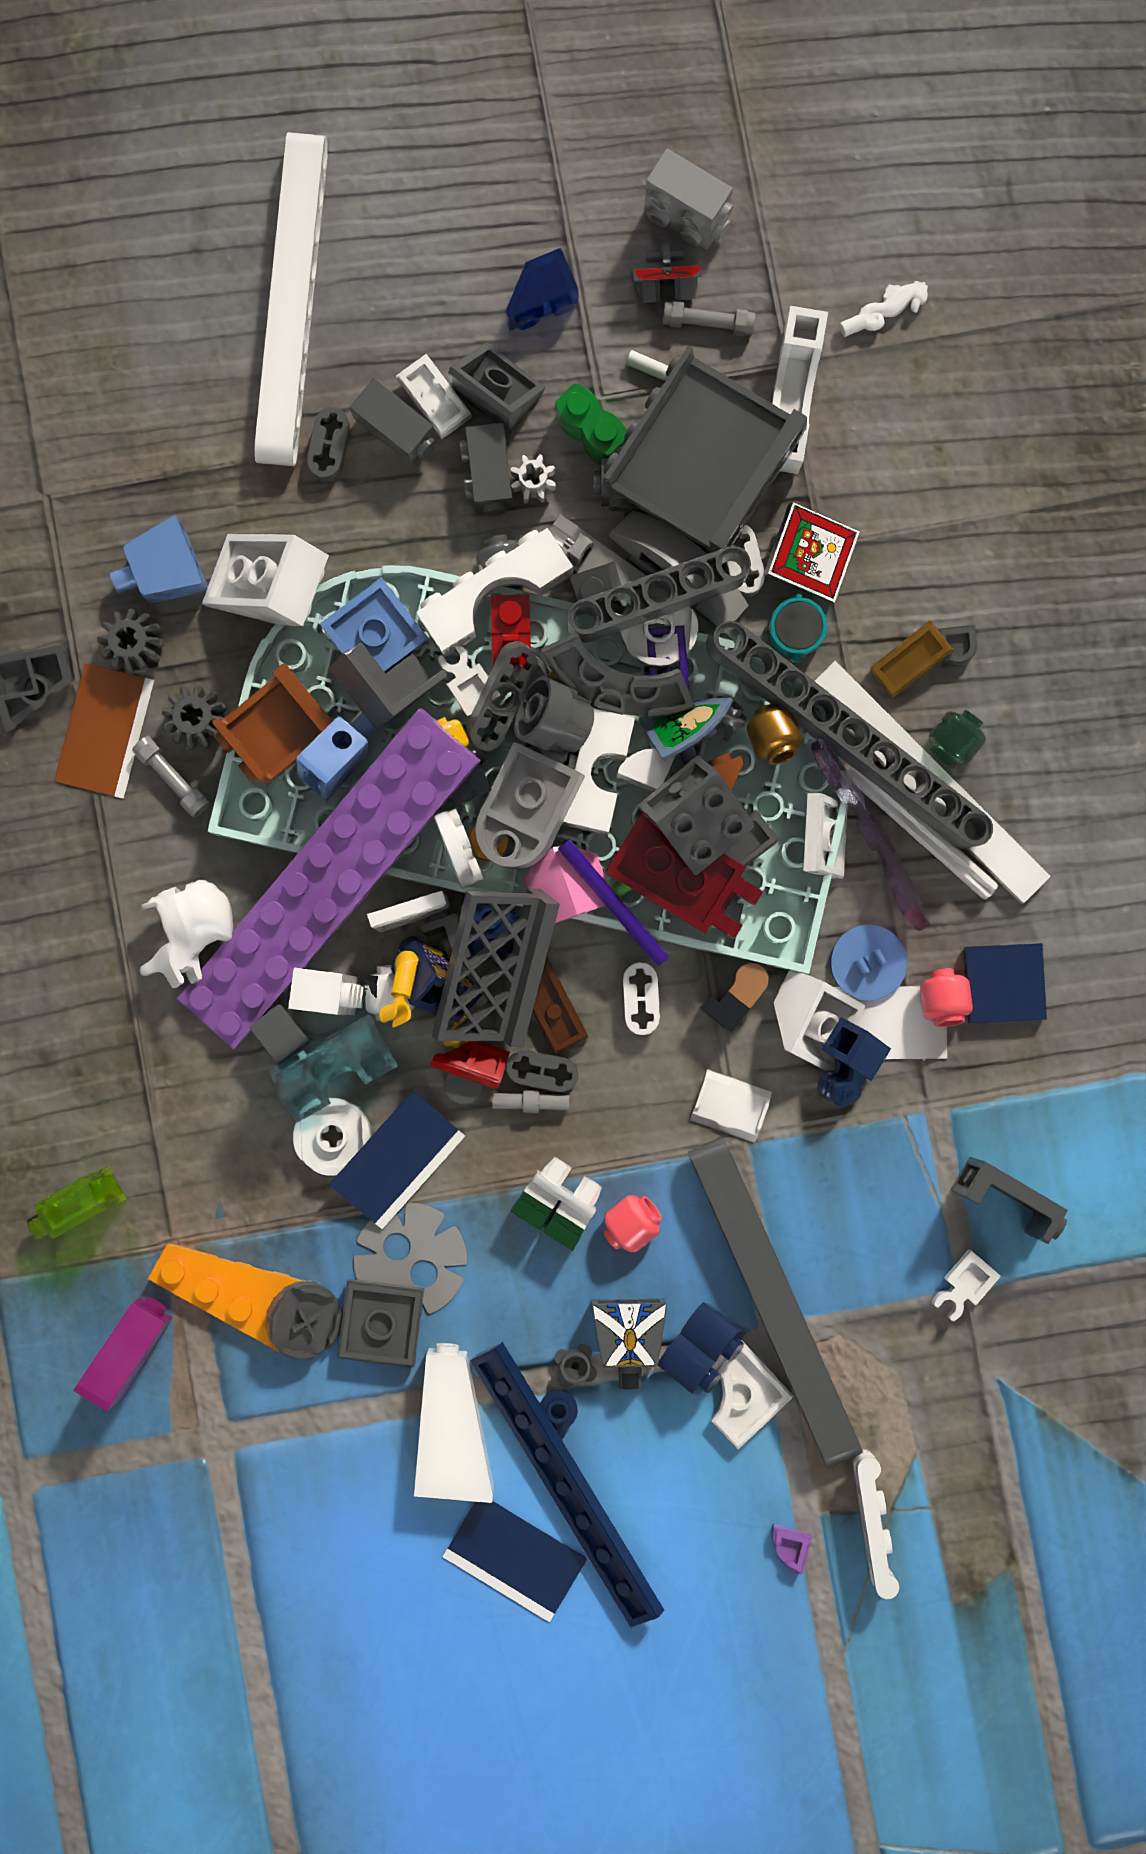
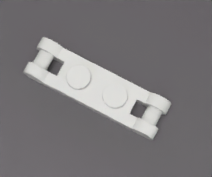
M862 1449V1454L852 1458L869 1575L877 1594L884 1599H892L899 1592V1584L888 1567L886 1554L893 1553L889 1530L882 1529L880 1516L887 1513L883 1491H877L875 1480L881 1473V1467L870 1451Z

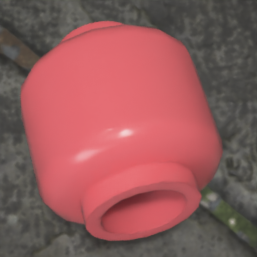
M954 969L934 970L931 972V978L925 980L920 985L923 1015L926 1019L934 1021L936 1027L963 1024L965 1017L971 1014L973 1004L969 980L964 976L955 975Z
M628 1195L605 1213L604 1221L607 1229L604 1231V1236L616 1250L622 1247L630 1253L637 1252L659 1235V1222L662 1220V1216L656 1206L646 1196L639 1198L635 1195Z

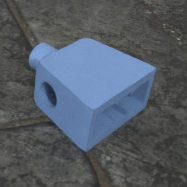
M176 515L125 544L123 550L129 566L110 573L111 580L118 594L138 587L142 597L148 603L203 593L208 588L184 525Z
M362 711L350 723H347L340 716L337 717L296 757L298 777L326 802L368 755L369 742L367 738L376 729ZM345 746V747H347V748H346V749H339V748H337V747Z

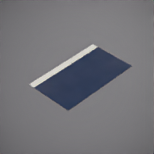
M412 1091L329 1185L378 1227L383 1229L464 1139L465 1135L415 1091Z
M494 1501L492 1503H474L443 1555V1558L548 1622L553 1618L587 1560L581 1554Z

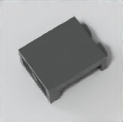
M973 1157L968 1158L951 1190L980 1204L991 1186L1033 1211V1216L1024 1233L1046 1244H1049L1052 1238L1056 1240L1061 1235L1067 1223V1219L1064 1218L1068 1211L1067 1209L991 1164Z

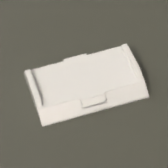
M707 1069L690 1121L755 1143L762 1127L772 1092Z

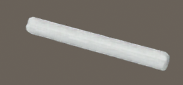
M852 767L847 772V778L982 899L986 900L996 891L997 883L956 846Z

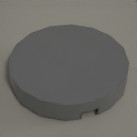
M299 1281L285 1287L273 1298L266 1311L265 1328L270 1342L281 1354L295 1360L311 1359L318 1356L317 1353L325 1348H330L335 1343L341 1331L343 1312L337 1298L327 1287L314 1281Z

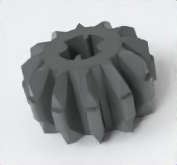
M128 609L125 619L118 611L113 613V618L116 622L113 626L108 622H102V627L108 632V635L98 636L97 642L106 646L100 652V655L105 660L111 659V668L118 671L124 666L125 672L128 675H133L136 670V664L143 672L149 670V665L146 662L148 658L155 662L160 661V656L153 649L164 647V641L156 637L162 629L158 624H151L152 617L149 614L144 613L138 617L134 609ZM128 636L138 641L133 648L124 643Z
M196 685L191 695L188 688L183 686L180 688L182 699L178 700L173 695L168 696V701L174 705V708L162 710L164 717L172 719L163 728L167 733L175 732L172 741L177 745L185 741L186 748L193 751L199 740L201 746L204 749L210 748L208 736H213L218 732L212 722L216 718L222 720L223 717L218 715L224 713L227 707L224 703H216L218 694L213 690L205 695L204 688L201 685ZM197 710L201 715L203 714V717H198L201 722L194 726L187 720L188 718L192 719L193 717L190 713Z

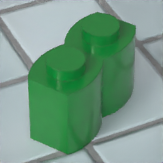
M573 383L555 401V416L559 426L568 436L582 442L585 451L591 459L601 465L602 458H609L614 452L620 453L627 442L624 440L627 430L615 415L601 410L597 398L591 391L582 385Z

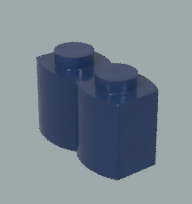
M702 1302L688 1319L680 1334L666 1349L659 1360L658 1366L694 1395H700L703 1391L709 1393L721 1378V1374L718 1371L726 1360L729 1362L733 1361L743 1349L744 1343L741 1340L745 1332L711 1304Z

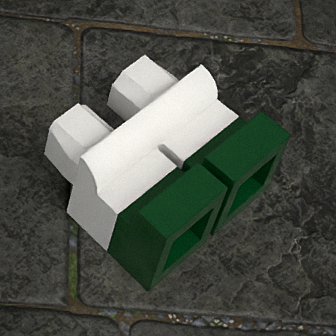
M554 1157L544 1167L542 1172L537 1170L512 1206L510 1212L541 1230L554 1206L560 1200L561 1202L544 1227L543 1233L573 1251L587 1224L596 1212L594 1205L602 1187L584 1176L574 1193L561 1184L572 1167Z

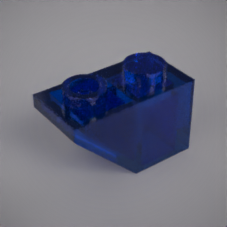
M561 248L525 263L505 311L509 331L519 328V330L529 329L538 324L540 318L552 313L555 316L563 315L572 310L574 304L578 303L579 289Z

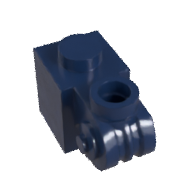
M841 1017L821 1049L835 1059L836 1067L834 1072L826 1071L820 1077L817 1085L819 1095L839 1107H845L856 1102L861 1096L862 1085L866 1079L873 1080L891 1048L869 1031Z

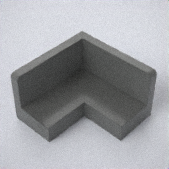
M362 642L351 650L348 649L328 667L376 730L448 676L442 669L431 677L414 654H411L385 673Z

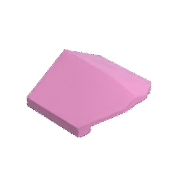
M559 846L549 849L547 854L532 866L523 879L527 889H541L560 904L555 924L606 906L558 850ZM578 848L606 881L597 853Z

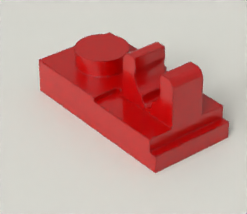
M529 594L490 595L493 666L501 649L510 642L520 641L531 649ZM522 653L519 658L512 657L510 660L514 669L517 664L524 665L526 662Z

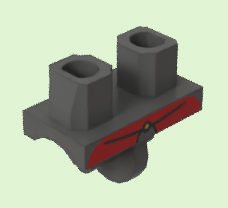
M661 238L660 250L646 251L647 263L661 262V267L631 270L632 282H636L640 303L659 302V280L674 279L675 300L695 299L697 277H702V266L671 267V261L685 259L684 248L670 249L669 238Z

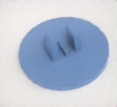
M861 925L845 932L836 942L831 954V972L837 985L849 996L863 1001L879 1000L892 994L901 985L907 970V956L902 943L892 932L876 925Z

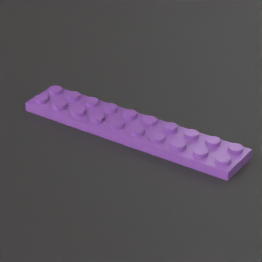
M422 708L418 709L234 929L232 938L224 942L201 969L202 979L196 984L189 983L177 999L233 1050L239 1047L252 1032L249 1026L265 1015L291 986L294 968L305 969L481 760Z

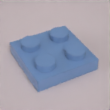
M382 577L320 623L323 630L341 653L348 649L351 650L362 642L385 673L429 642L427 635Z

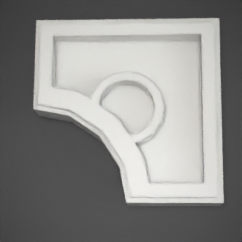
M743 1340L741 1341L744 1343V1347L738 1356L731 1362L726 1360L718 1371L721 1374L720 1379L723 1392L720 1405L711 1417L713 1424L737 1449L741 1448L794 1397L788 1388Z

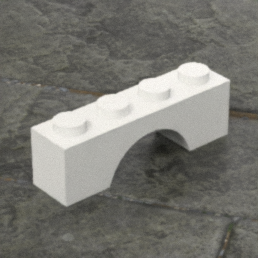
M790 306L785 321L772 404L789 414L796 409L806 415L807 429L781 468V472L798 474L804 460L809 430L811 399L828 312Z
M548 528L540 533L537 530L527 533L518 541L519 546L507 554L505 551L496 553L485 562L486 568L475 575L472 572L462 575L453 582V589L442 596L440 593H435L420 604L422 609L416 612L418 619L444 658L456 651V645L459 644L463 647L476 638L475 614L481 601L490 592L503 586L516 585L526 587L542 596L573 575L572 564Z
M294 968L288 1009L335 1015H355L356 1008L362 1009L364 986L359 985L360 977Z

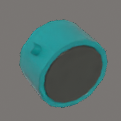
M795 594L794 598L779 604L773 612L767 628L768 641L772 648L781 656L792 659V663H799V659L806 658L814 653L824 640L827 631L826 615L815 602L808 598H802V594Z

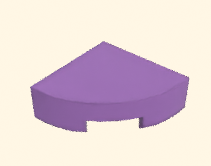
M773 1524L772 1541L777 1555L790 1570L802 1575L812 1539L811 1534Z

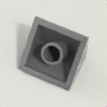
M488 343L483 344L459 360L448 371L450 386L455 393L495 424L503 423L504 430L510 435L546 388Z

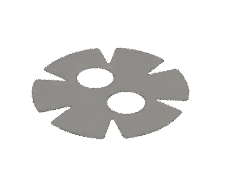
M407 1203L404 1226L397 1213L383 1229L371 1220L364 1226L357 1242L375 1251L376 1254L354 1256L356 1278L361 1281L425 1288L423 1305L427 1313L431 1314L447 1305L457 1294L464 1281L462 1276L445 1268V1266L467 1264V1250L463 1237L457 1226H453L435 1236L445 1216L444 1213L424 1204ZM393 1233H401L410 1241V1252L401 1260H393L384 1252V1241ZM420 1260H428L437 1268V1279L429 1287H419L411 1279V1268Z

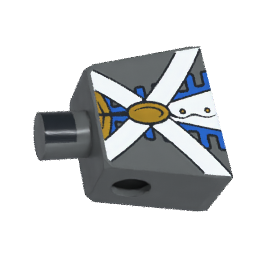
M665 1298L592 1299V1311L602 1364L606 1368L618 1367L620 1389L642 1388V1367L658 1366L667 1310Z

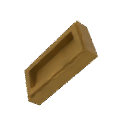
M930 620L869 669L892 699H894L952 654L954 649Z

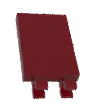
M643 813L638 817L605 871L606 874L700 932L706 934L709 927L713 925L732 938L737 936L743 926L724 914L735 894L750 904L756 905L763 893L762 890L741 878L746 867L724 853L698 875H694L662 831L647 819Z

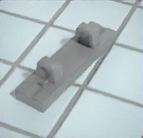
M561 514L549 529L572 564L574 574L614 561L622 585L646 576ZM588 548L592 549L581 563L585 551ZM622 600L615 602L624 610L629 605V603ZM656 619V623L663 624V620Z

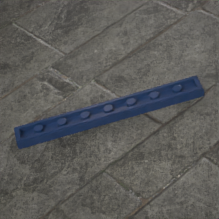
M501 1342L474 1356L470 1360L471 1364L629 1626L634 1627L659 1618L665 1611L504 1343Z

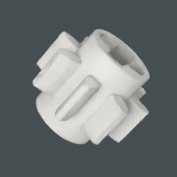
M541 454L536 460H528L523 455L520 469L511 467V475L519 479L511 485L512 492L521 490L524 494V503L526 504L530 498H538L543 503L546 490L555 491L556 483L547 479L555 474V467L549 466L546 468L543 464V455ZM533 473L535 478H539L540 483L534 485L531 480L527 481V475Z

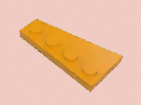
M170 1243L164 1248L148 1277V1280L278 1352L279 1350L270 1342L266 1332V1311L273 1298L282 1289L296 1282L305 1281L290 1277L287 1274L263 1270L238 1261H229L212 1254Z

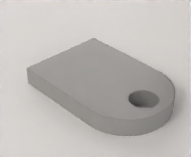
M513 742L492 785V790H490L477 817L476 839L483 854L492 862L509 869H523L539 862L549 851L585 775L521 744ZM505 837H513L515 841L514 852L508 857H501L498 852L500 841Z

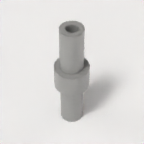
M524 1090L523 1094L493 1093L492 1107L493 1109H523V1113H539V1109L569 1110L570 1094H539V1090Z

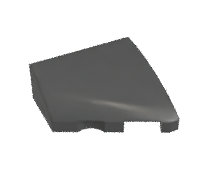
M66 642L0 655V715L5 732L13 730L24 719L73 681Z

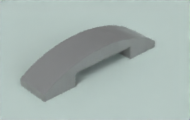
M634 510L609 534L612 540L638 560L645 554L663 570L707 554L674 528L654 517ZM691 574L685 578V582L690 588L701 589L705 586V581L699 575ZM737 588L736 590L700 602L696 609L719 626L726 621H736L749 605Z

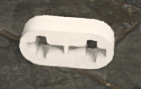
M745 525L739 537L740 539L747 538L748 540L744 543L743 549L748 553L751 560L749 574H756L757 578L754 579L752 587H747L744 582L738 589L743 597H751L761 590L765 580L763 575L765 571L755 534L748 525ZM725 562L728 575L735 576L742 572L736 562Z
M639 962L628 967L623 975L624 1015L626 1025L630 1031L635 1034L646 1035L653 1032L659 1024L658 978L652 966ZM636 969H643L644 975L651 977V983L644 985V997H637L636 984H630L629 977L636 975ZM638 1001H645L646 1013L653 1015V1021L646 1023V1029H639V1024L631 1020V1015L638 1013Z

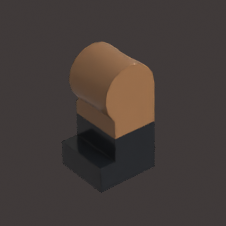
M757 963L741 965L733 975L732 985L719 1001L712 996H708L699 1008L728 1032H732L767 988L769 981L767 971Z

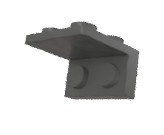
M698 755L637 805L644 816L662 831L694 875H698L754 828L753 821L720 773Z

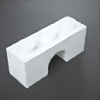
M593 708L594 723L591 733L580 748L579 754L570 755L568 767L585 775V778L568 810L563 825L608 836L618 794L598 788L592 780L591 771L598 761L605 758L626 760L635 718Z

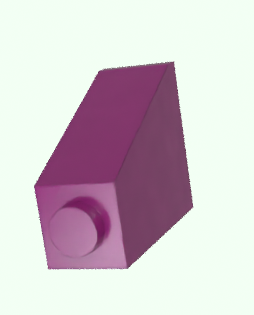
M140 1297L132 1302L73 1391L105 1411L111 1409L124 1398L173 1318L165 1312L167 1310L166 1306L151 1297H147L145 1300Z

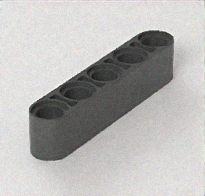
M726 547L579 600L569 609L567 619L568 632L570 635L577 632L582 643H588L736 590L743 585L751 567L750 556L741 547ZM727 561L736 562L742 572L735 576L728 575L723 571L722 564ZM691 574L699 575L705 581V586L701 589L690 588L686 584L685 578ZM652 588H663L668 593L669 598L664 602H654L650 599L648 592ZM616 601H626L631 605L632 612L626 616L617 615L611 609L612 604ZM580 614H589L595 619L596 624L590 629H581L575 624L574 620Z

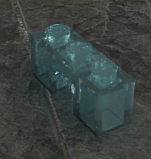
M369 1013L271 1068L269 1072L280 1101L298 1123L331 1104L327 1091L332 1080L338 1075L354 1071L359 1075L363 1083L367 1084L399 1065L386 1036Z

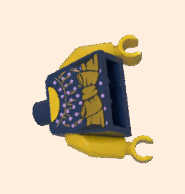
M415 936L404 939L399 945L400 954L391 966L394 974L391 995L394 997L393 1003L382 1007L379 1011V1018L382 1023L393 1019V1028L406 1023L411 1018V1010L405 1002L406 999L412 1006L437 1015L450 961L447 953L421 942ZM468 976L458 982L456 989L458 996H461L474 985ZM481 993L465 1005L468 1010L482 996ZM461 1009L450 1018L454 1026L447 1029H455L467 1019ZM443 1041V1044L446 1047L453 1045V1048H458L461 1044L468 1041Z

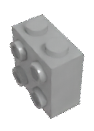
M667 148L646 181L644 212L647 213V217L654 224L660 227L668 226L678 232L680 238L687 244L694 247L699 245L708 250L714 239L721 241L731 223L728 218L734 208V205L730 203L733 188Z

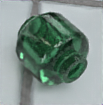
M964 710L961 715L953 711L945 713L929 734V742L932 745L929 751L951 768H954L957 764L967 766L986 742V736L980 730L983 722L968 710Z

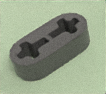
M336 407L325 408L317 414L307 455V465L311 474L321 482H331L340 476L346 456L350 424L346 414ZM332 418H336L342 429H335L332 441L328 440V431L323 425L330 424ZM330 449L329 457L334 466H327L326 471H321L316 460H323L325 450Z
M520 1050L513 1053L507 1062L508 1076L514 1082L521 1085L565 1092L572 1089L578 1080L576 1065L564 1057ZM522 1056L529 1057V1064L541 1067L540 1074L528 1072L525 1078L518 1077V1070L513 1069V1063L520 1062ZM559 1064H566L567 1072L572 1073V1079L565 1080L563 1086L556 1085L555 1077L544 1075L545 1068L555 1070L558 1069Z

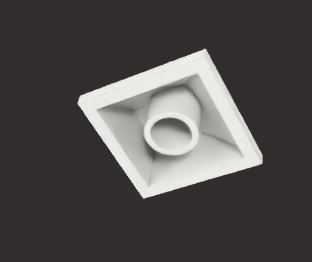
M789 970L774 1001L784 1049L824 1071L830 1070L834 1072L836 1067L835 1059L821 1049L839 1019L842 1017L857 1025L865 1005L824 981L798 971Z

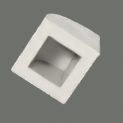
M656 749L638 751L622 763L616 777L653 793L665 782L675 756L663 761Z

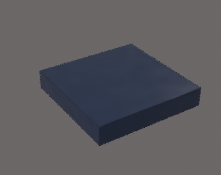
M1042 943L964 947L965 977L970 983L973 1010L968 1015V1023L1047 1020Z

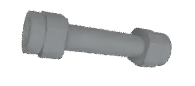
M666 301L663 325H669L672 328L681 329L682 323L730 329L733 330L734 336L742 337L744 335L752 336L755 313L748 312V310L737 309L736 314L684 308V302Z
M146 736L136 743L132 748V752L144 765H150L180 797L181 801L179 804L193 818L198 817L209 807L210 802L199 789L195 788L193 790L161 755L163 750L150 736Z

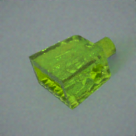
M108 1166L79 1178L35 1204L37 1214L27 1220V1226L30 1233L36 1239H41L46 1235L55 1239L126 1201L127 1198Z

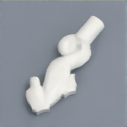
M918 281L901 287L899 285H889L883 296V303L867 304L861 308L859 315L839 323L842 335L847 337L863 329L869 331L879 330L884 326V317L897 316L910 303L911 311L916 313L920 305L925 304L927 301L928 286L925 285V282Z

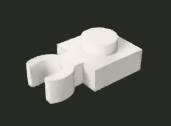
M458 644L455 646L457 653L460 655V660L457 664H448L442 655L438 657V662L445 673L454 675L455 679L447 683V687L469 719L488 676L480 663L469 669L467 666V652ZM497 690L492 695V703L501 698Z
M968 1249L944 1277L952 1286L949 1290L938 1292L933 1297L932 1304L939 1308L945 1300H952L953 1309L948 1313L947 1317L955 1321L962 1315L964 1310L963 1303L966 1299L977 1305L1001 1276L972 1250Z

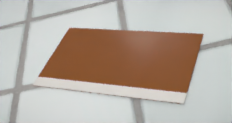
M85 663L54 782L124 799L135 757L132 748L139 742L154 680Z

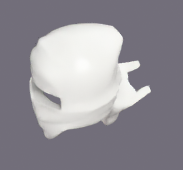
M198 880L187 884L184 891L173 887L159 893L156 897H152L147 903L141 904L142 911L157 909L169 943L162 946L152 960L140 967V974L142 976H149L157 972L163 973L172 988H177L184 983L181 973H186L191 984H196L202 979L198 957L200 952L206 945L216 940L226 942L232 938L233 914L227 896L214 884L206 880Z

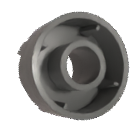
M541 676L530 684L520 700L514 720L515 735L518 739L547 751L551 748L563 754H566L567 751L576 752L584 745L593 727L594 709L590 705L591 701L577 695L578 692L548 677Z

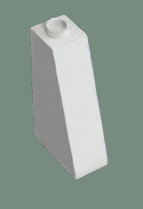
M437 1343L436 1349L429 1348L426 1354L414 1496L492 1503L494 1482L467 1351H459V1345Z

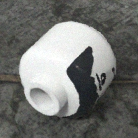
M392 965L377 966V973L370 974L364 979L365 1008L368 1013L375 1015V1020L380 1021V1009L393 1003L394 997L391 995L394 974L391 970ZM406 999L405 1002L409 1005L410 1010L412 1011L414 1009V1006H412Z

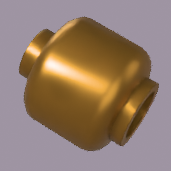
M768 704L758 708L754 712L755 716L749 721L746 728L755 755L758 759L768 761L771 765L790 761L798 754L797 749L800 748L803 742V737L794 714L787 708H777L775 704Z

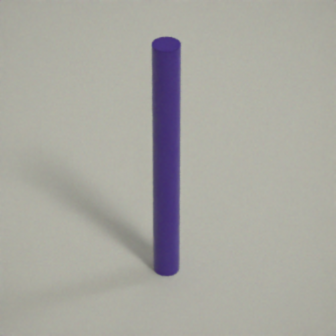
M568 839L558 848L561 854L656 966L665 962L669 957L574 843Z

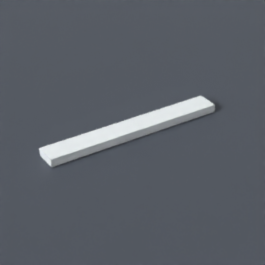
M836 661L815 680L821 687L988 815L993 824L991 839L983 845L967 848L966 850L1020 904L1025 903L1051 877ZM845 727L856 738L852 729ZM875 751L873 756L885 767V756L881 752ZM906 774L904 786L911 793L915 792L916 782L911 775ZM937 797L934 802V808L938 815L943 817L946 812V805L942 799ZM967 821L964 831L968 838L973 840L976 835V829L972 822Z

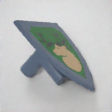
M709 698L693 701L695 707L666 716L652 717L641 723L663 761L680 754L686 765L697 756L693 746L717 734L715 726L726 715L733 702L732 698Z

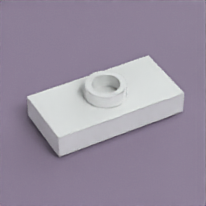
M427 354L396 375L399 384L426 420L433 425L435 432L441 440L472 418L470 411Z

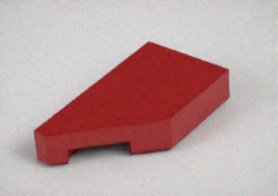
M468 1041L461 1044L457 1049L444 1054L441 1052L435 1054L430 1066L498 1089L510 1052L480 1041Z

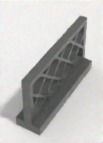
M527 889L526 893L466 891L432 1032V1037L436 1041H505L510 1047L524 1046L560 906L557 901L541 889ZM477 903L490 904L494 911L476 924L473 918ZM516 905H523L520 918L510 925L504 915ZM500 920L506 930L489 943L483 933ZM476 938H479L484 948L467 960L464 956L466 947ZM512 938L514 941L512 952L501 961L496 951ZM491 956L497 966L480 979L474 969ZM470 974L476 983L461 996H458L456 993L458 982ZM503 974L505 976L503 988L492 997L487 987ZM482 992L488 1001L471 1015L465 1005ZM461 1009L467 1019L455 1029H447L449 1019ZM495 1010L496 1016L493 1028L481 1029L478 1023Z

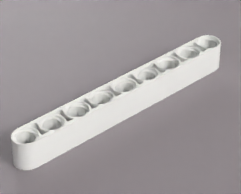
M288 132L286 136L255 436V461L261 464L295 467L297 461L328 158L327 137L323 135Z

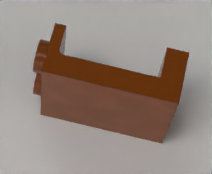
M285 663L272 672L275 675L272 680L222 720L216 718L212 722L218 729V732L213 735L227 753L234 749L243 760L238 765L241 771L252 783L259 780L266 787L296 763V757L333 722Z

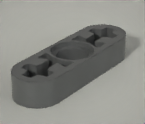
M510 642L501 649L469 718L466 733L473 745L479 750L491 751L503 742L516 714L520 700L537 669L538 661L535 653L523 642ZM522 653L526 662L524 665L517 664L514 669L510 660L512 657L519 658ZM506 674L509 678L512 675L517 680V683L514 684L510 679L502 677V675ZM500 687L510 688L511 698L506 704L497 706L492 703V695L495 690ZM487 709L495 714L492 716V719L486 712ZM489 724L493 729V733L491 735L485 734L482 738L477 731L479 728H486Z

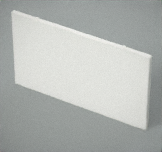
M920 986L898 987L889 996L874 1001H863L853 998L865 1005L857 1026L869 1031L891 1048L885 1059H922L923 1061L926 1059H947V1027H936L934 1021L924 1017ZM834 987L846 994L840 987Z

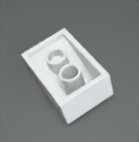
M227 534L202 604L207 607L278 625L303 627L306 618L311 612V603L318 584L323 579L324 567L329 555L296 535Z

